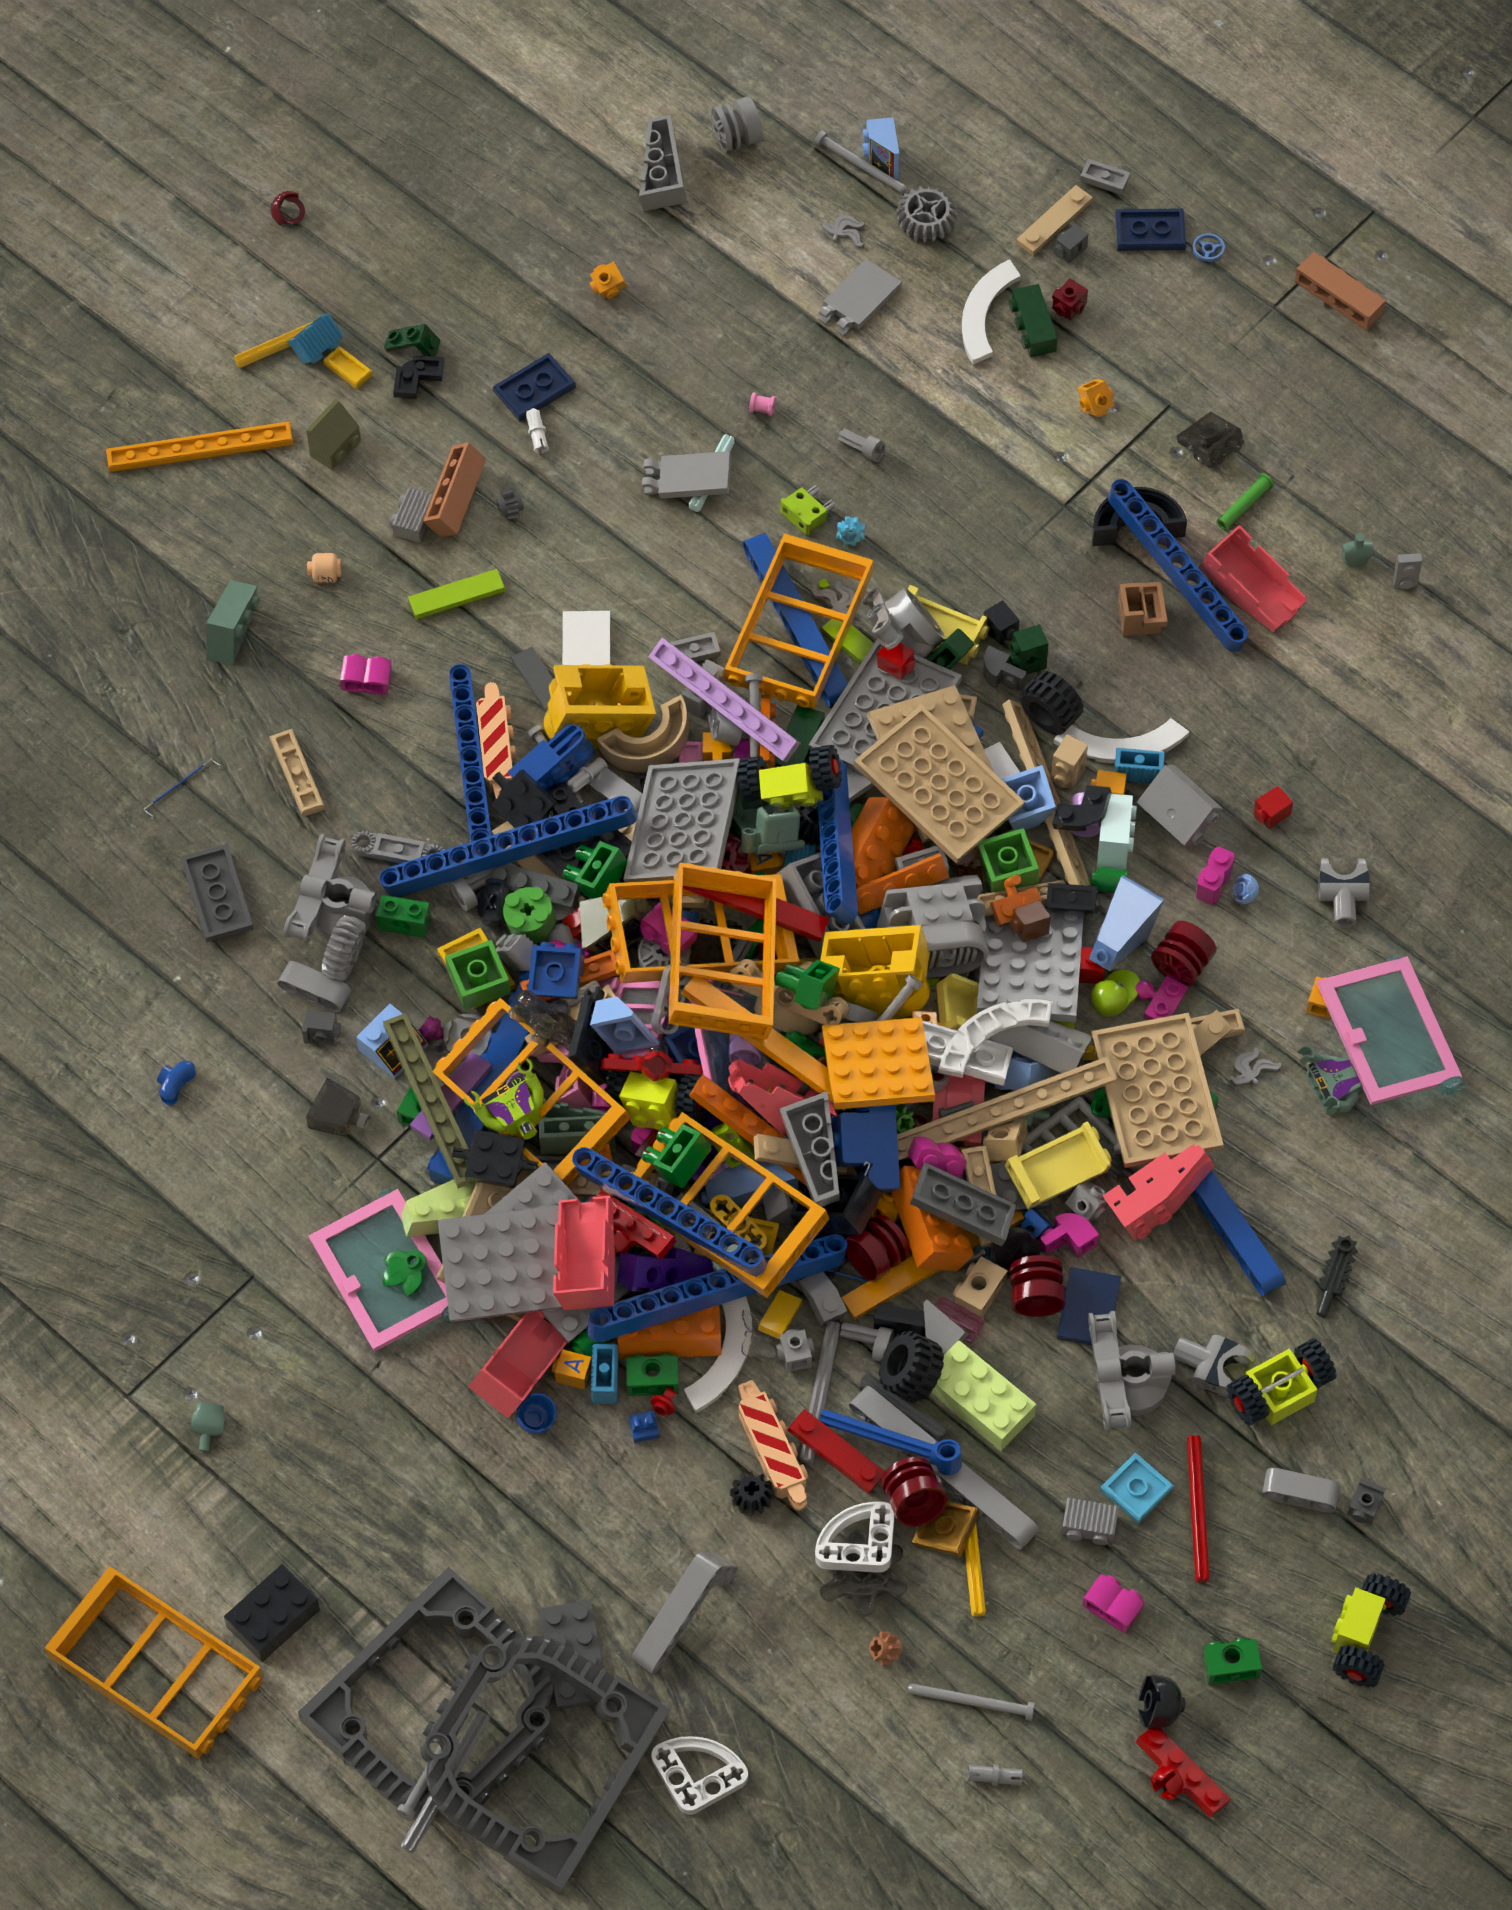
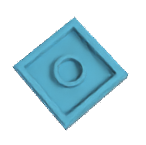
M1136 1452L1100 1487L1101 1492L1138 1524L1174 1489V1485Z

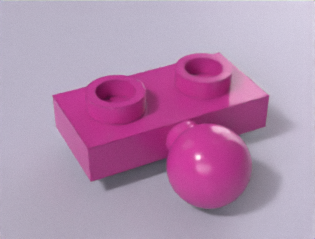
M1166 976L1158 991H1155L1151 982L1147 980L1139 981L1136 984L1137 997L1142 1000H1152L1143 1017L1147 1020L1172 1016L1184 997L1188 986Z

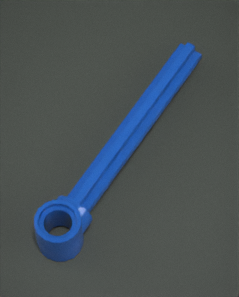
M826 1409L821 1412L820 1421L826 1426L930 1459V1464L936 1465L939 1472L944 1475L956 1474L962 1467L960 1445L954 1440L945 1439L931 1444Z

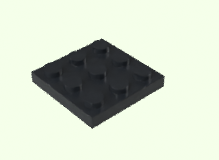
M583 801L576 809L588 806V804ZM615 830L535 856L561 879L565 880L563 878L564 869L570 871L566 869L568 864L582 870L586 863L577 860L575 857L576 850H580L578 848L580 845L595 849L599 841L619 848L625 858L628 859L632 841L619 830ZM581 891L580 895L588 900L590 897L585 896Z

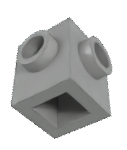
M1091 1181L1078 1184L1065 1202L1074 1211V1214L1084 1217L1089 1222L1101 1220L1107 1214V1206L1109 1205L1103 1197L1106 1192Z
M791 1329L781 1334L780 1344L776 1345L778 1359L784 1360L786 1372L811 1368V1353H814L812 1338L806 1337L805 1329L799 1331Z

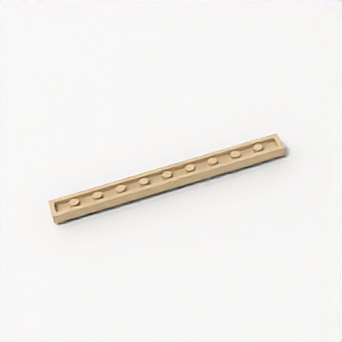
M1009 699L1002 705L1005 710V718L1013 732L1012 737L1018 745L1020 758L1025 764L1026 770L1043 765L1057 808L1058 803H1061L1029 717L1020 703ZM1054 811L1044 821L1047 823L1050 831L1049 837L1056 847L1057 858L1063 866L1064 877L1071 885L1091 886L1071 831L1053 828Z
M1104 1057L897 1134L898 1160L902 1162L910 1159L907 1153L914 1137H927L935 1143H953L1117 1081L1116 1075L1108 1057Z

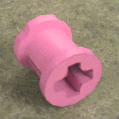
M753 392L750 399L749 413H754V411L762 412L772 417L775 410L776 396L771 398L763 397Z

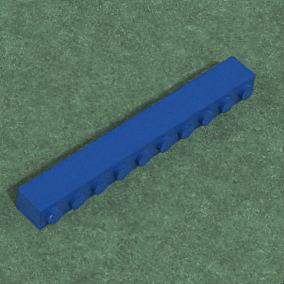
M522 971L518 980V989L516 992L513 991L511 993L508 1005L532 1027L537 1029L549 1000L528 1007L520 982L529 979L530 971ZM507 1012L499 1019L497 1032L491 1034L487 1052H483L480 1056L492 1064V1069L474 1089V1092L479 1097L528 1045L524 1037L530 1033ZM471 1093L469 1097L475 1102L476 1097ZM464 1102L459 1107L456 1115L453 1114L469 1149L473 1143L475 1130L487 1132L488 1128L474 1113V1109L467 1106ZM439 1149L436 1156L430 1158L427 1170H429L431 1181L442 1185L453 1180V1177Z

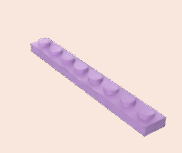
M661 638L648 656L782 761L787 763L801 744L666 639Z

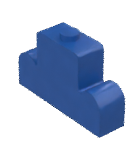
M895 1105L854 1108L857 1113L843 1112L831 1117L836 1167H861L862 1171H860L859 1175H865L869 1164L866 1163L864 1166V1163L868 1162L870 1167L866 1176L881 1193H890L900 1189Z

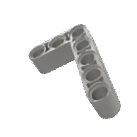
M699 1552L634 1650L631 1659L651 1674H655L669 1656L712 1587L726 1586L735 1576L738 1567L718 1552Z

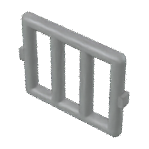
M1082 1097L1075 1098L1029 1132L1022 1149L1024 1154L1034 1150L1030 1144L1039 1137H1042L1046 1143L1055 1140L1056 1138L1049 1130L1058 1123H1061L1069 1133L1078 1129L1068 1116L1077 1109H1080L1114 1145L1115 1155L1121 1154L1116 1133L1109 1126V1120L1093 1115L1091 1106ZM1072 1188V1189H1070V1190H1068V1191H1066V1192H1064V1193H1062V1194L1066 1195V1194H1068L1070 1191H1072L1074 1188Z

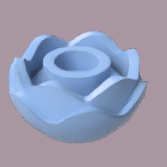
M1244 873L1236 878V884L1233 887V893L1236 896L1235 900L1242 902V904H1248L1256 899L1259 893V885L1253 876Z

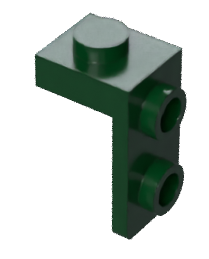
M426 324L389 331L384 349L392 351L415 346L424 356L435 357L441 340Z

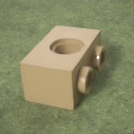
M982 1256L977 1263L973 1262L966 1272L968 1277L964 1283L959 1282L953 1292V1296H955L954 1306L980 1321L1007 1280V1270ZM982 1285L984 1289L976 1290L973 1286Z

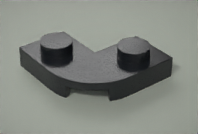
M413 356V360L406 362L401 367L398 366L393 396L396 398L417 399L419 380L442 381L445 365L444 357Z
M1087 785L1081 805L1058 803L1052 822L1053 828L1086 831V827L1094 824L1099 819L1103 820L1112 794L1110 787Z

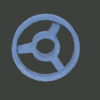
M1202 234L1194 240L1193 253L1202 261L1213 262L1220 259L1224 254L1225 244L1215 234ZM1213 238L1217 240L1219 244L1214 245L1211 242L1204 243L1201 239ZM1196 243L1202 248L1201 252L1204 256L1197 252L1195 248ZM1222 247V251L1217 256L1212 257L1215 251ZM1210 248L1212 251H1206L1205 249Z

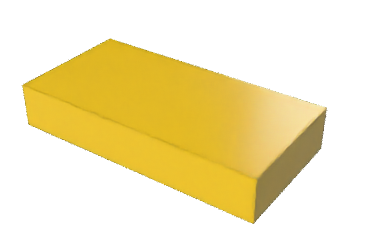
M340 346L323 360L325 366L355 389H358L373 376L372 370Z
M779 1290L759 1323L758 1330L780 1339V1335L787 1331L800 1309L803 1299Z

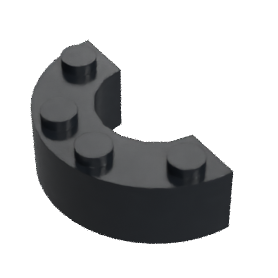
M1134 487L1174 538L1185 537L1187 527L1186 515L1181 506L1172 497L1153 488ZM1117 491V492H1116V494H1118V495H1120V496H1124V493H1123V492H1121V491ZM1108 497L1100 504L1094 517L1092 546L1116 544V536L1119 530L1126 525L1110 505ZM1129 509L1134 514L1139 513L1136 509Z

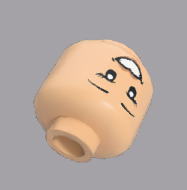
M316 553L313 555L312 561L307 562V574L312 576L315 583H335L337 578L341 577V559H337L334 553Z

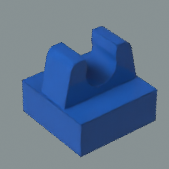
M1030 1208L1024 1215L1026 1219L1021 1225V1228L1026 1230L1033 1226L1035 1229L1033 1235L1037 1240L1049 1228L1055 1229L1038 1210Z
M654 1411L629 1415L634 1443L659 1438Z

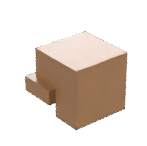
M1161 582L1120 584L1118 609L1123 636L1156 634L1161 632V627H1167L1168 621Z

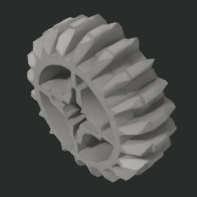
M920 186L918 191L911 188L910 194L904 193L903 199H900L898 209L896 210L897 223L900 225L901 231L906 232L908 238L914 236L915 241L919 238L923 239L924 243L927 239L935 242L936 237L943 240L944 234L949 235L951 229H954L958 216L956 203H953L952 196H948L946 191L940 193L938 187L932 190L930 186L927 189H923Z
M346 915L339 919L324 953L321 966L323 975L342 982L348 978L363 945L366 932L364 922L358 918Z

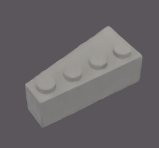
M671 114L648 119L646 152L644 153V168L641 176L642 185L639 193L643 212L687 203Z
M1050 1021L1048 1027L1018 1026L1000 1031L988 1039L1013 1047V1051L1053 1070L1064 1073L1079 1067L1090 1045L1092 1036Z
M828 1091L780 1108L782 1122L811 1198L821 1207L840 1200Z

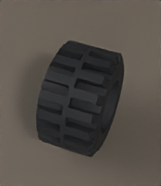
M1040 671L1024 687L1019 695L1020 704L1029 718L1045 731L1055 735L1065 733L1084 711L1082 700L1075 689L1066 680L1048 671Z
M905 1331L901 1335L898 1334L888 1345L880 1362L879 1381L883 1389L908 1401L917 1402L918 1400H923L935 1388L938 1379L941 1377V1371L944 1366L942 1347L938 1343L913 1331Z

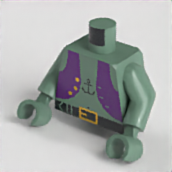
M1304 1045L1297 1053L1303 1055L1300 1059L1301 1064L1310 1063L1308 1064L1306 1076L1325 1115L1329 1114V1116H1332L1334 1113L1350 1112L1359 1100L1362 1086L1347 1057L1339 1058L1337 1056L1317 1053L1311 1046Z

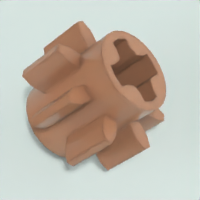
M880 1632L879 1637H873V1640L870 1642L869 1651L871 1656L874 1657L873 1661H880L881 1665H892V1660H899V1656L902 1653V1644L898 1640L897 1635H891V1632Z

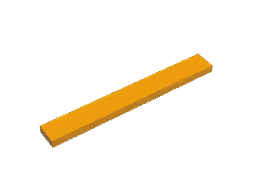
M290 421L107 448L106 454L109 472L294 444Z
M693 977L681 992L682 995L696 1005L751 1013L703 978ZM773 1028L767 1039L739 1035L820 1094L828 1091V1100L832 1102L828 1069L822 1063Z
M1021 1212L1014 1213L1010 1228H1014L1024 1222V1216ZM965 1230L971 1248L974 1251L980 1244L979 1237ZM911 1256L897 1267L890 1268V1272L878 1281H868L844 1295L841 1299L855 1321L876 1309L878 1304L886 1303L940 1270L917 1268L914 1257Z

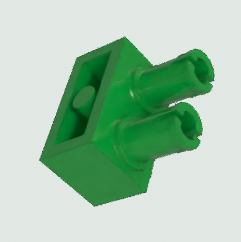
M599 841L595 849L580 845L578 847L580 850H576L575 857L577 860L586 862L581 870L568 864L566 869L570 871L564 869L563 878L576 883L587 897L592 899L603 897V893H606L609 884L617 883L627 866V859L619 848Z
M816 960L806 970L788 963L784 972H778L774 985L793 991L795 994L794 1002L801 1004L803 1008L817 1010L833 995L840 968L820 960Z
M684 1124L679 1127L677 1132L667 1127H662L660 1130L665 1134L658 1132L657 1141L666 1144L665 1148L660 1152L651 1146L647 1147L646 1150L651 1154L644 1151L642 1160L654 1165L663 1180L683 1189L712 1148L701 1132Z

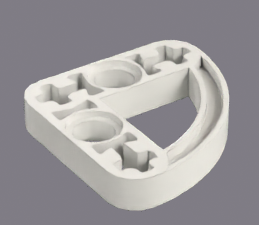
M887 1502L862 1503L847 1508L833 1517L823 1528L817 1540L815 1548L816 1564L820 1568L828 1570L884 1572L888 1570L891 1565L894 1513L891 1504ZM880 1512L886 1513L884 1524H880ZM870 1518L868 1545L831 1543L835 1536L845 1527L854 1522ZM885 1533L888 1538L885 1541H877L874 1535ZM877 1550H882L881 1562L876 1561ZM825 1553H830L829 1559L824 1558ZM838 1553H841V1560H838ZM850 1553H856L860 1556V1559L856 1562H851L846 1559V1556Z
M693 1736L678 1737L664 1741L652 1750L653 1766L678 1808L686 1815L698 1813L743 1788L748 1781V1770L742 1760L726 1746L707 1738ZM684 1751L703 1752L717 1757L727 1765L694 1783L676 1753ZM660 1752H663L664 1755L669 1754L668 1762L671 1766L669 1769H667L664 1760H658ZM735 1770L736 1773L742 1772L741 1780L737 1781L736 1778L730 1779L732 1771ZM674 1773H680L684 1776V1781L680 1785H673L669 1782V1777ZM722 1776H724L725 1781L728 1780L729 1787L725 1788ZM716 1782L720 1785L721 1789L717 1794L711 1795L705 1789L707 1784ZM685 1789L689 1798H696L694 1806H690V1804L684 1805L685 1796L682 1791Z

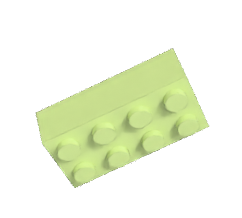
M960 1340L944 1354L942 1374L937 1381V1385L932 1389L931 1394L1002 1451L1035 1417L1036 1403Z

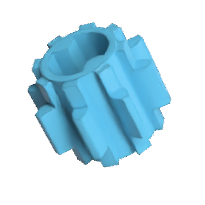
M846 516L845 521L838 522L837 529L839 531L836 537L844 542V546L848 544L856 546L857 542L864 540L865 534L863 531L865 530V524L859 522L858 517L850 518V516Z

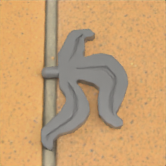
M849 215L837 217L835 225L829 224L827 220H824L822 228L829 235L833 236V241H837L838 237H848L856 248L864 247V243L860 242V235L857 231L864 227V221L858 222Z
M841 581L836 583V591L842 596L839 601H837L834 590H812L814 598L829 600L832 607L831 610L847 614L855 595L853 590L841 585Z
M1254 1048L1253 1052L1240 1054L1236 1058L1234 1068L1240 1075L1236 1078L1231 1076V1082L1235 1086L1248 1085L1250 1082L1258 1085L1259 1081L1256 1078L1259 1076V1073L1264 1070L1277 1072L1281 1068V1062L1274 1064L1270 1060L1260 1059L1254 1065L1253 1070H1251L1249 1064L1258 1058L1259 1053L1258 1049Z

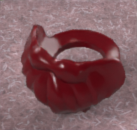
M282 192L271 203L270 211L272 218L280 226L284 223L290 225L297 224L304 218L305 207L299 200V193ZM284 200L295 203L298 206L300 213L296 219H287L279 211Z

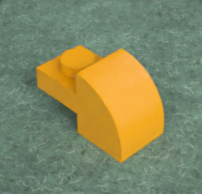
M703 732V760L732 759L730 744L715 741L712 739L711 732Z

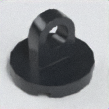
M491 877L486 879L485 887H481L479 890L477 912L479 916H482L483 920L481 922L484 925L496 927L504 920L503 907L505 898L513 892L508 891L504 880Z
M1017 1227L1009 1229L1006 1241L1002 1246L991 1242L989 1247L991 1262L1007 1270V1275H1010V1265L1014 1261L1023 1257L1040 1255L1039 1244L1033 1233Z

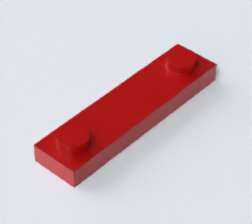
M803 1409L787 1430L868 1495L885 1473V1471L806 1409Z

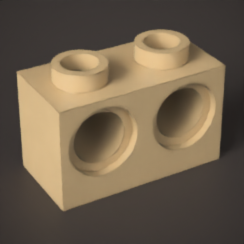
M1068 734L1065 736L1054 753L1052 760L1051 779L1057 786L1073 790L1086 770L1088 744Z
M1025 1116L988 1129V1135L984 1136L983 1146L986 1145L989 1161H1007L1015 1155L1018 1157L1021 1155L1028 1134Z

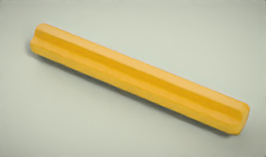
M311 323L235 355L234 361L238 368H242L290 347L288 341Z
M975 1523L964 1550L971 1615L978 1617L984 1616L986 1609L977 1526Z

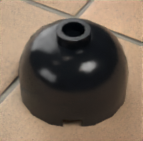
M1159 1675L1145 1677L1139 1694V1700L1144 1701V1711L1138 1709L1140 1722L1143 1727L1166 1728L1178 1719L1180 1713L1184 1712L1186 1701L1182 1697L1181 1690L1175 1681Z

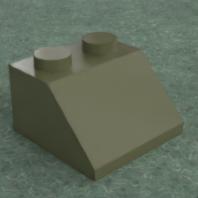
M337 399L306 430L310 456L331 470L337 464L342 463L346 454L352 448L357 447L361 440L359 425Z

